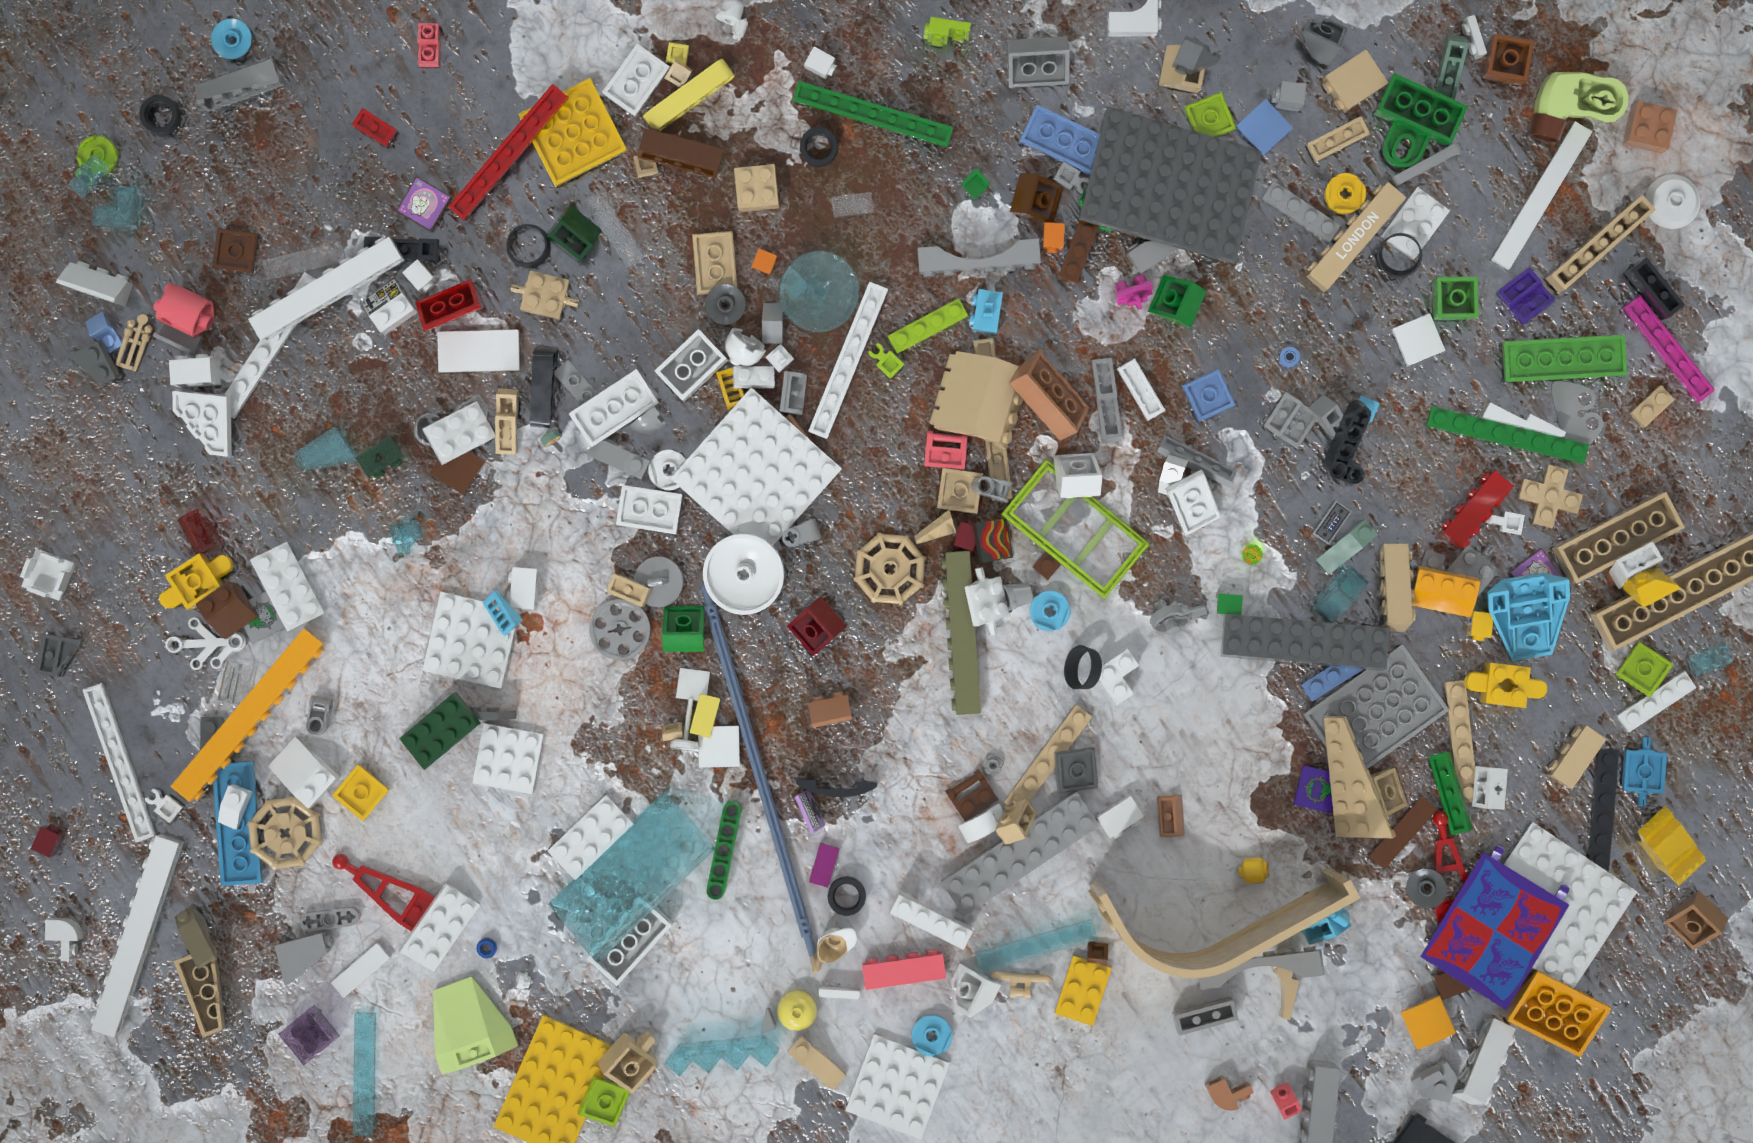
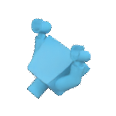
M1342 908L1301 932L1304 933L1309 945L1336 937L1351 927L1350 915L1348 911Z

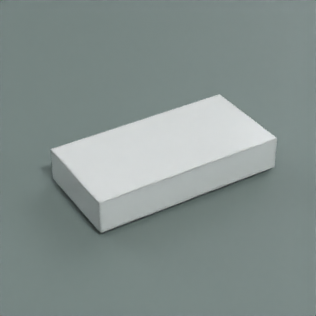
M819 986V996L825 998L858 999L860 988Z

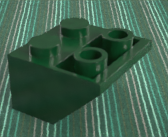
M569 204L545 236L575 261H581L595 243L602 229Z

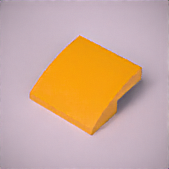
M1440 995L1401 1010V1015L1417 1050L1456 1033Z

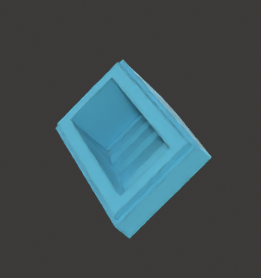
M497 590L493 591L483 602V605L504 636L512 632L523 621ZM495 599L497 603L493 606L491 602Z

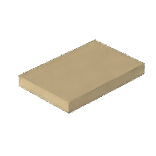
M733 231L692 234L697 295H707L711 289L721 284H729L738 288Z

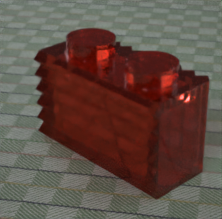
M198 509L178 519L196 555L202 554L216 546L217 542H214L215 539L212 538L211 531H208L209 528Z

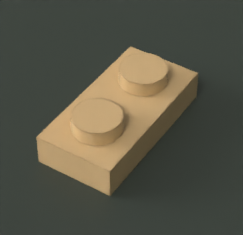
M1659 385L1630 414L1645 428L1675 399L1662 385Z
M613 573L606 592L640 607H645L651 588L620 574Z

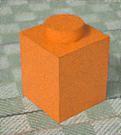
M1044 223L1042 249L1047 250L1046 253L1056 254L1059 253V250H1063L1064 223Z

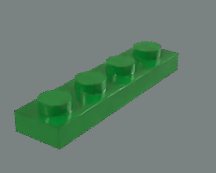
M1450 751L1429 756L1443 808L1448 816L1451 835L1473 830Z

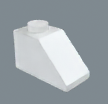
M1168 455L1161 474L1158 493L1168 495L1165 488L1183 479L1188 460Z
M235 784L229 785L220 804L218 822L237 830L253 792Z

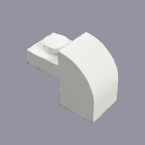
M999 803L958 825L967 844L995 831L1003 814Z
M69 918L46 919L45 940L61 941V961L75 959L78 953V945L75 944V941L84 938L81 927Z

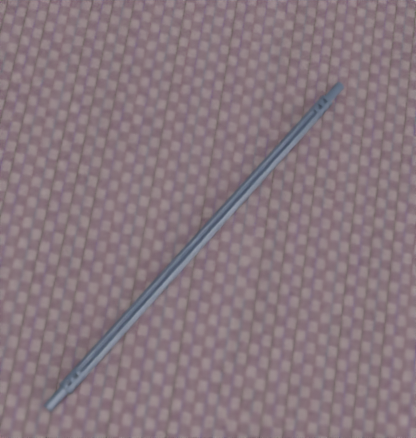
M702 586L700 588L706 605L704 609L781 865L801 938H804L809 957L816 953L811 936L813 935L717 606L713 603L705 586Z

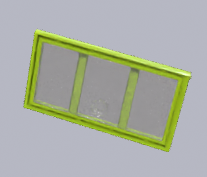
M1048 459L1043 461L1040 468L1001 514L1103 599L1109 595L1150 544L1093 496L1061 498L1056 486L1055 465Z

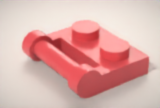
M927 430L924 466L965 470L968 435L933 433L932 430ZM932 442L961 443L960 449L934 447Z

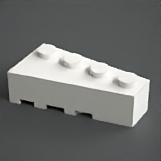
M1495 1018L1487 1019L1476 1041L1478 1048L1470 1053L1468 1057L1470 1065L1464 1072H1461L1458 1078L1461 1080L1458 1089L1454 1088L1453 1096L1471 1105L1489 1102L1493 1094L1491 1090L1493 1084L1500 1077V1067L1507 1060L1508 1054L1506 1052L1508 1047L1515 1040V1028Z

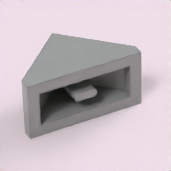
M763 303V344H783V303Z

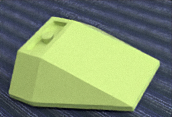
M472 976L433 990L435 1057L442 1074L458 1071L519 1046L512 1026Z

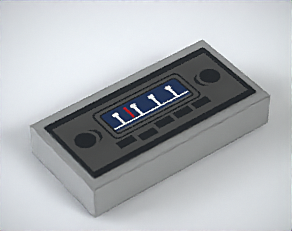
M1335 500L1312 534L1327 545H1330L1352 511Z

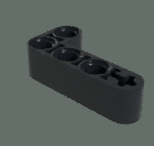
M537 345L533 351L530 427L551 428L554 375L555 366L558 361V347Z
M1353 400L1348 404L1323 462L1325 470L1331 477L1352 484L1360 483L1365 477V471L1352 459L1371 418L1370 409L1360 400Z

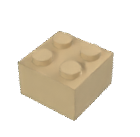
M774 164L734 168L739 212L779 208Z

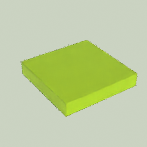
M1222 91L1183 107L1192 130L1195 132L1219 137L1237 129Z
M1639 641L1615 675L1651 698L1674 664Z
M593 1075L577 1113L580 1116L615 1127L630 1092L617 1083Z

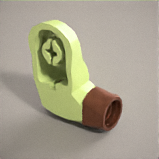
M1585 72L1552 73L1543 81L1535 100L1530 136L1541 141L1559 142L1567 123V117H1585L1602 122H1615L1624 115L1628 107L1629 96L1625 85L1615 78L1601 77Z

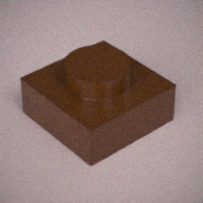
M1045 552L1032 568L1046 580H1049L1061 564Z
M1088 941L1087 963L1107 965L1108 944Z

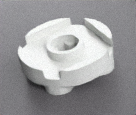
M663 450L657 453L651 460L648 468L651 481L658 488L667 491L680 488L670 478L686 461V458L673 450ZM666 465H670V467L675 469L671 476L663 472L666 469Z

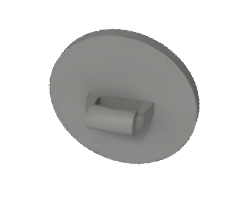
M652 557L645 560L637 568L634 575V581L651 588L646 604L652 607H665L672 604L679 598L683 590L684 579L679 566L674 561L665 557Z

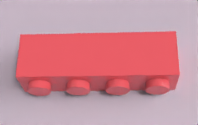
M938 949L927 950L926 954L918 955V952L907 953L906 957L898 958V955L886 956V960L878 961V958L866 959V963H862L865 990L946 979L943 953L938 952Z

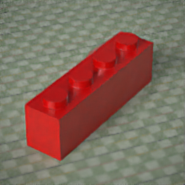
M1496 470L1490 473L1487 471L1479 480L1481 484L1469 491L1466 502L1464 504L1461 502L1454 509L1453 512L1456 514L1451 519L1447 518L1441 525L1442 530L1439 534L1457 549L1468 547L1471 543L1468 539L1477 535L1481 530L1479 524L1486 522L1494 512L1492 508L1498 507L1514 487Z

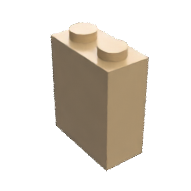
M1367 49L1323 78L1324 89L1327 93L1333 95L1336 107L1339 110H1343L1344 113L1389 83Z

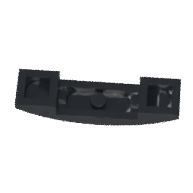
M364 236V248H371L376 245L375 241L382 237ZM392 239L404 260H438L439 239Z
M796 778V784L812 793L828 797L857 796L877 787V782L857 781V789L817 787V779Z

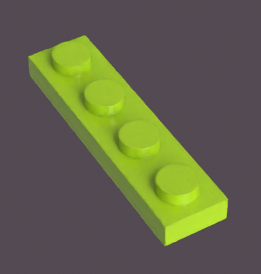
M958 298L887 337L896 354H899L967 318L968 314Z

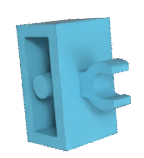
M979 289L978 294L973 295L972 306H976L975 314L970 315L969 326H973L972 331L996 335L1003 292Z

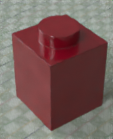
M965 520V523L960 522L953 546L973 551L976 542L972 523L976 522Z
M53 824L42 826L30 849L47 857L55 856L65 833L61 832L60 828Z

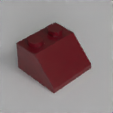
M820 596L788 624L787 627L811 655L814 656L841 633L847 625Z

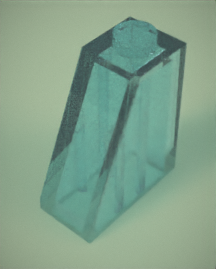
M332 427L294 453L296 457L294 459L295 463L300 469L306 471L346 466L360 462L337 427Z

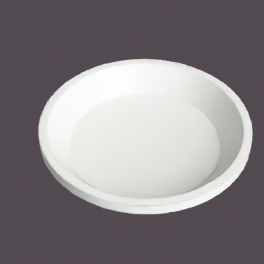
M1668 174L1656 179L1649 186L1645 198L1656 209L1649 215V218L1656 225L1665 229H1679L1688 225L1695 219L1700 209V195L1696 186L1688 178L1681 175Z

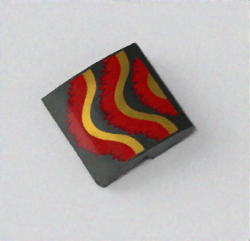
M1005 518L972 523L979 563L1013 558L1008 524Z

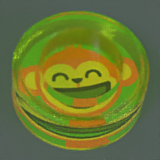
M1247 545L1242 550V559L1249 565L1259 563L1263 557V552L1257 545Z

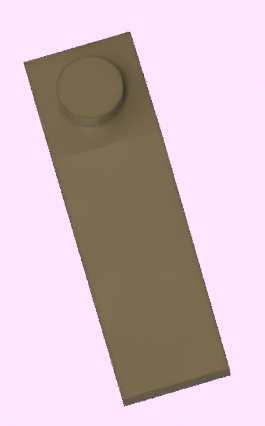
M192 906L176 915L177 929L196 967L201 969L216 958L206 919Z

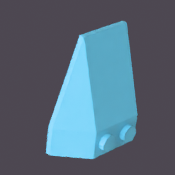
M1536 573L1500 580L1487 592L1488 610L1512 662L1552 655L1570 599L1569 579L1546 573Z

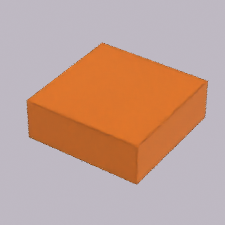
M758 248L751 268L771 275L778 256Z

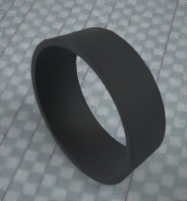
M532 224L519 225L510 232L507 238L506 248L508 256L520 267H537L544 263L550 254V239L545 236L547 233L539 226ZM521 227H534L544 237V251L535 261L521 262L510 253L509 240L512 234Z
M1396 233L1389 236L1381 243L1377 252V260L1381 269L1386 274L1396 278L1407 277L1416 272L1421 265L1423 257L1418 241L1406 233ZM1405 236L1412 239L1418 245L1419 258L1414 266L1407 270L1398 271L1390 268L1385 263L1382 256L1383 246L1392 237Z
M1077 645L1069 652L1065 661L1064 676L1066 683L1072 689L1093 688L1101 676V657L1096 650L1083 645ZM1088 652L1091 659V669L1088 679L1082 685L1078 679V665L1082 656Z

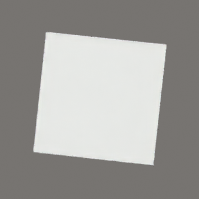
M1431 314L1391 329L1406 366L1445 351Z
M713 726L710 738L698 735L699 768L740 767L739 726Z

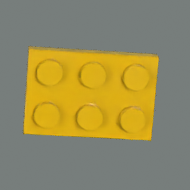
M1072 955L1054 1013L1093 1026L1112 967L1087 963V959Z

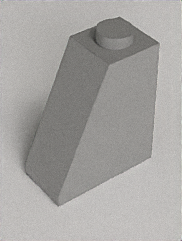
M326 931L278 943L274 946L284 985L293 982L331 951L332 940Z

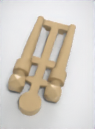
M145 314L137 316V328L134 327V320L129 319L127 321L128 326L124 330V337L115 365L137 371L146 344L150 339L149 334L153 330L150 325H146L144 330H142V326L148 322V317ZM134 330L136 331L134 338H129ZM140 333H144L141 337L142 341H138ZM131 342L132 345L126 363H121L127 343ZM136 344L140 345L135 364L130 366Z

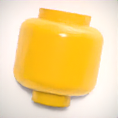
M1261 857L1245 858L1242 866L1238 867L1239 877L1244 878L1246 884L1264 883L1266 878H1269L1268 862H1264Z

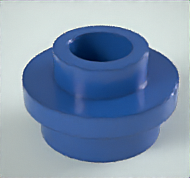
M491 938L481 939L476 947L477 953L482 958L493 957L497 951L496 942ZM485 944L491 947L490 951L484 950Z

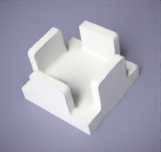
M36 549L33 557L26 559L20 577L24 578L21 587L37 595L62 601L76 563Z

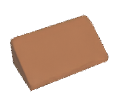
M1182 795L1158 796L1160 837H1179L1185 835Z

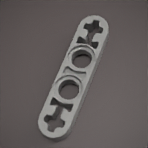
M1457 142L1390 178V181L1396 188L1464 150L1460 142Z

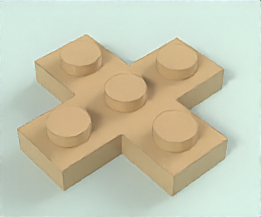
M1547 465L1542 483L1522 479L1517 499L1536 503L1532 524L1553 528L1558 510L1578 514L1583 494L1564 490L1568 469Z

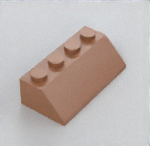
M1037 350L1015 371L1009 383L1061 441L1079 431L1090 407L1040 350Z

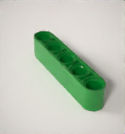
M735 800L728 801L722 810L707 884V895L713 900L721 899L726 891L742 813L741 804ZM729 805L737 807L738 813L736 815L728 814L727 807ZM725 825L733 827L734 833L732 835L724 834L723 827ZM727 845L730 849L729 854L722 855L719 852V846ZM723 865L726 869L725 874L718 875L715 872V866ZM719 885L722 892L719 895H714L711 892V886Z

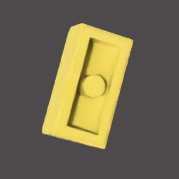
M700 693L690 733L710 738L720 703L719 698Z

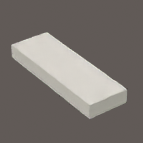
M376 943L335 978L331 984L345 998L391 957L379 943Z

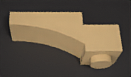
M498 389L496 393V454L516 455L519 389Z
M1271 966L1273 972L1278 975L1281 986L1279 1016L1290 1020L1300 980L1292 977L1293 972Z
M802 1034L788 1048L787 1052L796 1061L811 1071L832 1091L846 1077L845 1072Z

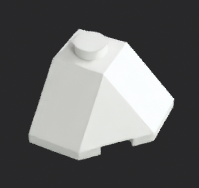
M959 963L951 980V987L955 991L956 1000H954L955 1008L968 1017H972L993 1003L1001 985L991 978Z

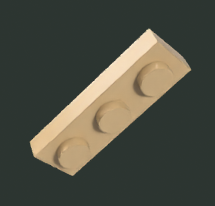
M1362 116L1307 143L1306 146L1316 163L1370 135V132Z

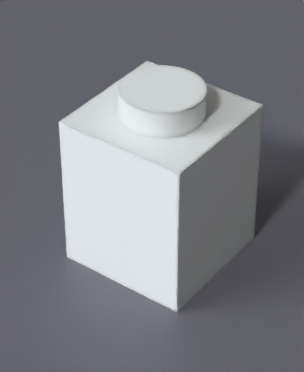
M813 47L804 63L805 69L825 80L828 75H833L837 67L833 56L816 47Z
M418 259L402 272L420 293L428 292L435 286V277Z

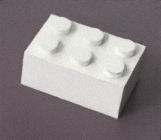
M698 329L655 372L685 402L728 360Z

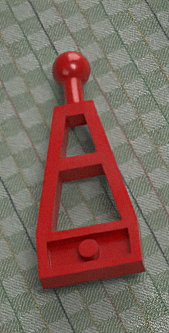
M1437 811L1432 817L1433 823L1438 826L1440 838L1435 840L1434 870L1440 874L1457 870L1464 885L1468 877L1453 838L1447 836L1446 825L1448 824V816L1444 811ZM1442 846H1449L1454 863L1442 865ZM1455 898L1444 899L1439 906L1434 907L1436 922L1442 921Z
M336 854L332 859L334 868L338 870L345 869L355 875L352 880L397 923L410 931L414 929L435 898V896L416 885L363 865L357 868L349 863L347 856L344 854ZM364 873L382 880L376 892L362 879ZM389 883L415 893L402 915L396 912L381 897Z

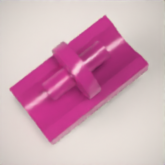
M1142 274L1134 278L1135 286L1129 288L1126 281L1117 282L1116 301L1118 306L1127 303L1128 307L1136 305L1137 310L1142 309L1141 303L1148 301L1147 296L1153 295L1151 281H1147L1146 277Z

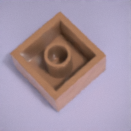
M1642 101L1635 102L1630 108L1622 145L1657 153L1665 152L1670 146L1677 109Z

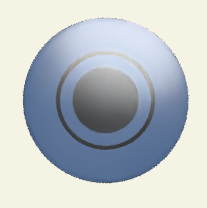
M1286 347L1279 353V362L1284 367H1293L1300 360V354L1294 347Z

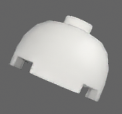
M732 328L725 341V351L730 357L729 361L736 366L756 364L766 352L764 344L753 335L748 337L741 334L743 330Z

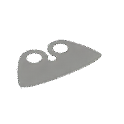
M1554 381L1552 383L1553 402L1560 428L1566 432L1564 438L1590 445L1601 433L1604 426L1603 420L1595 412H1589L1580 417L1578 416V411L1589 410L1595 405L1596 396L1594 391L1584 385ZM1586 392L1590 394L1591 402L1588 405L1580 404L1578 398L1581 393ZM1590 417H1595L1599 422L1595 430H1590L1586 426V421Z

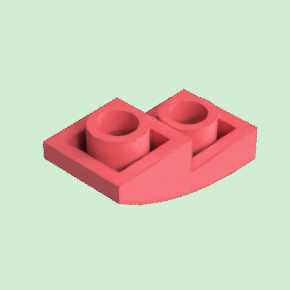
M418 23L419 67H439V23Z

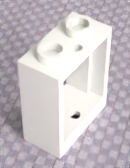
M1651 542L1616 560L1609 574L1618 589H1621L1626 580L1637 573L1658 568L1663 558L1655 544Z

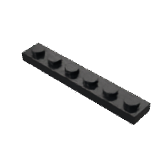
M1600 748L1596 754L1588 859L1604 870L1609 871L1619 750Z

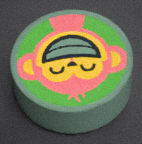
M552 430L545 434L540 441L544 447H548L560 440L561 435L558 430Z

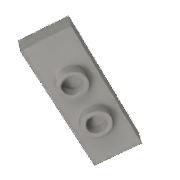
M569 360L555 370V376L580 405L598 394Z

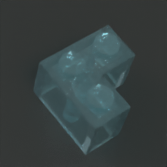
M114 186L113 206L93 205L92 226L98 229L139 231L142 191L135 187Z
M1352 566L1346 570L1341 569L1334 577L1335 580L1327 587L1328 590L1326 592L1322 590L1315 598L1317 602L1313 609L1329 623L1334 622L1349 609L1369 583Z

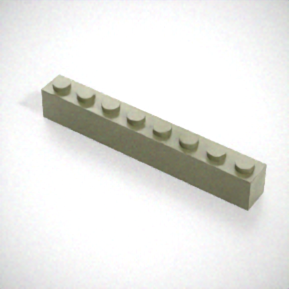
M970 551L945 553V557H941L942 569H946V577H943V589L948 591V597L944 598L945 610H949V618H946V630H950L951 638H947L948 650H952V658H948L949 670H953L954 677L950 679V689L955 691V699H951L952 711H956V715L981 713L976 633L965 592V586L972 585Z

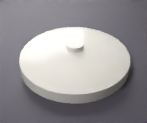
M749 533L733 534L719 541L708 553L703 567L704 585L709 596L718 606L734 614L747 615L764 610L778 597L784 583V565L776 548L764 538Z

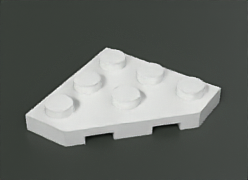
M185 390L172 391L173 412L185 421L186 427L194 437L201 440L206 446L204 449L210 455L227 457L232 455L231 395Z

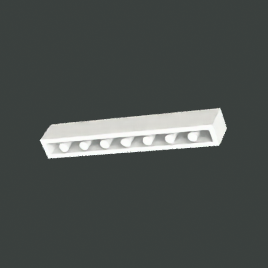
M390 237L378 239L375 241L376 245L359 250L357 252L358 255L354 258L348 257L342 260L340 266L335 269L329 268L322 273L323 276L318 279L312 278L304 283L305 286L301 289L295 288L287 293L288 296L282 300L278 298L269 304L270 307L265 310L259 309L252 313L253 317L248 320L259 339L267 342L405 261L394 241Z

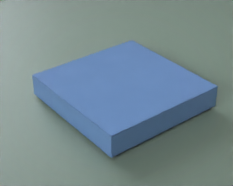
M1267 99L1236 125V128L1252 146L1262 151V156L1293 129Z
M1219 369L1182 385L1198 423L1236 406Z

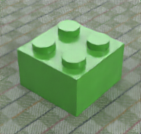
M1437 277L1433 279V321L1474 320L1478 318V277Z

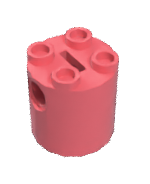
M168 283L165 286L162 298L157 299L153 307L157 311L156 319L193 338L198 337L203 331L209 330L214 321L212 301L177 284Z

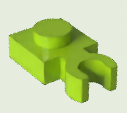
M877 343L876 347L879 348L880 352L873 354L869 351L868 354L871 358L879 360L876 366L891 379L904 366V363L891 351L885 354L882 345Z

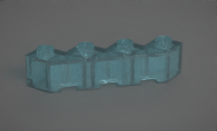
M765 1035L688 1044L682 1043L676 1046L664 1064L679 1077L692 1061L708 1074L721 1058L736 1070L741 1067L749 1055L767 1067L780 1048Z

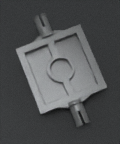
M1488 544L1484 551L1480 553L1468 545L1445 571L1480 578L1479 596L1500 571L1488 559L1495 548Z

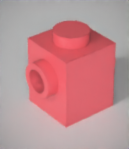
M1288 1082L1278 1085L1270 1091L1273 1101L1284 1120L1302 1112L1299 1101Z

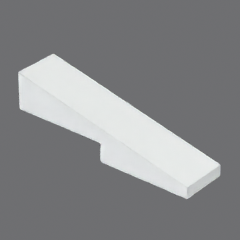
M1491 402L1485 404L1479 418L1557 437H1564L1566 434L1565 431L1532 414H1527L1522 419Z

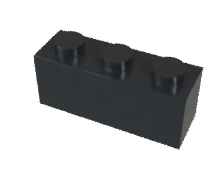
M1647 257L1637 262L1624 273L1662 320L1671 317L1685 305Z

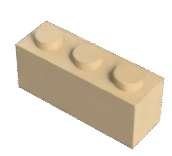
M1581 724L1580 727L1577 726L1573 730L1569 743H1565L1562 746L1560 756L1557 760L1554 759L1548 767L1549 772L1547 775L1569 789H1573L1606 741V738L1587 725Z

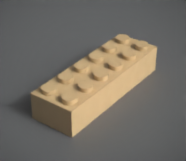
M1661 492L1553 547L1552 550L1563 572L1569 579V583L1577 584L1614 565L1615 561L1651 542L1655 544L1685 527L1667 492Z

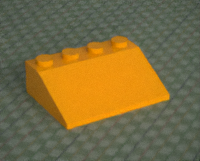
M1537 970L1519 989L1505 1012L1508 1022L1581 1057L1612 1008Z

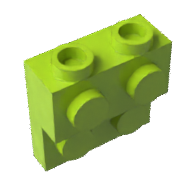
M930 17V23H925L924 39H927V42H931V45L942 47L943 44L947 45L948 37H952L954 41L964 42V39L968 40L971 23Z

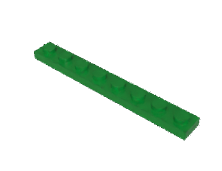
M798 81L793 97V102L946 148L948 147L953 127L801 81Z
M1434 406L1430 407L1426 427L1578 464H1585L1589 444Z

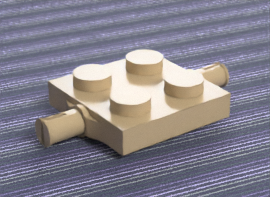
M534 271L529 272L528 280L524 286L512 283L511 292L522 294L521 311L560 320L566 305L578 308L580 299L568 297V287L570 284L568 279Z

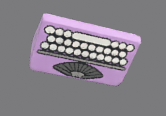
M806 790L797 794L795 799L810 833L823 828L825 823L812 793Z

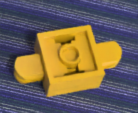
M200 553L165 575L171 586L159 595L160 604L165 608H175L183 603L186 610L195 609L197 607L196 603L224 584L221 577L232 571V559L226 555H219L209 561L205 554Z
M1484 662L1483 673L1470 672L1464 679L1467 689L1481 692L1480 703L1526 708L1527 698L1540 699L1547 693V685L1544 681L1530 678V667Z

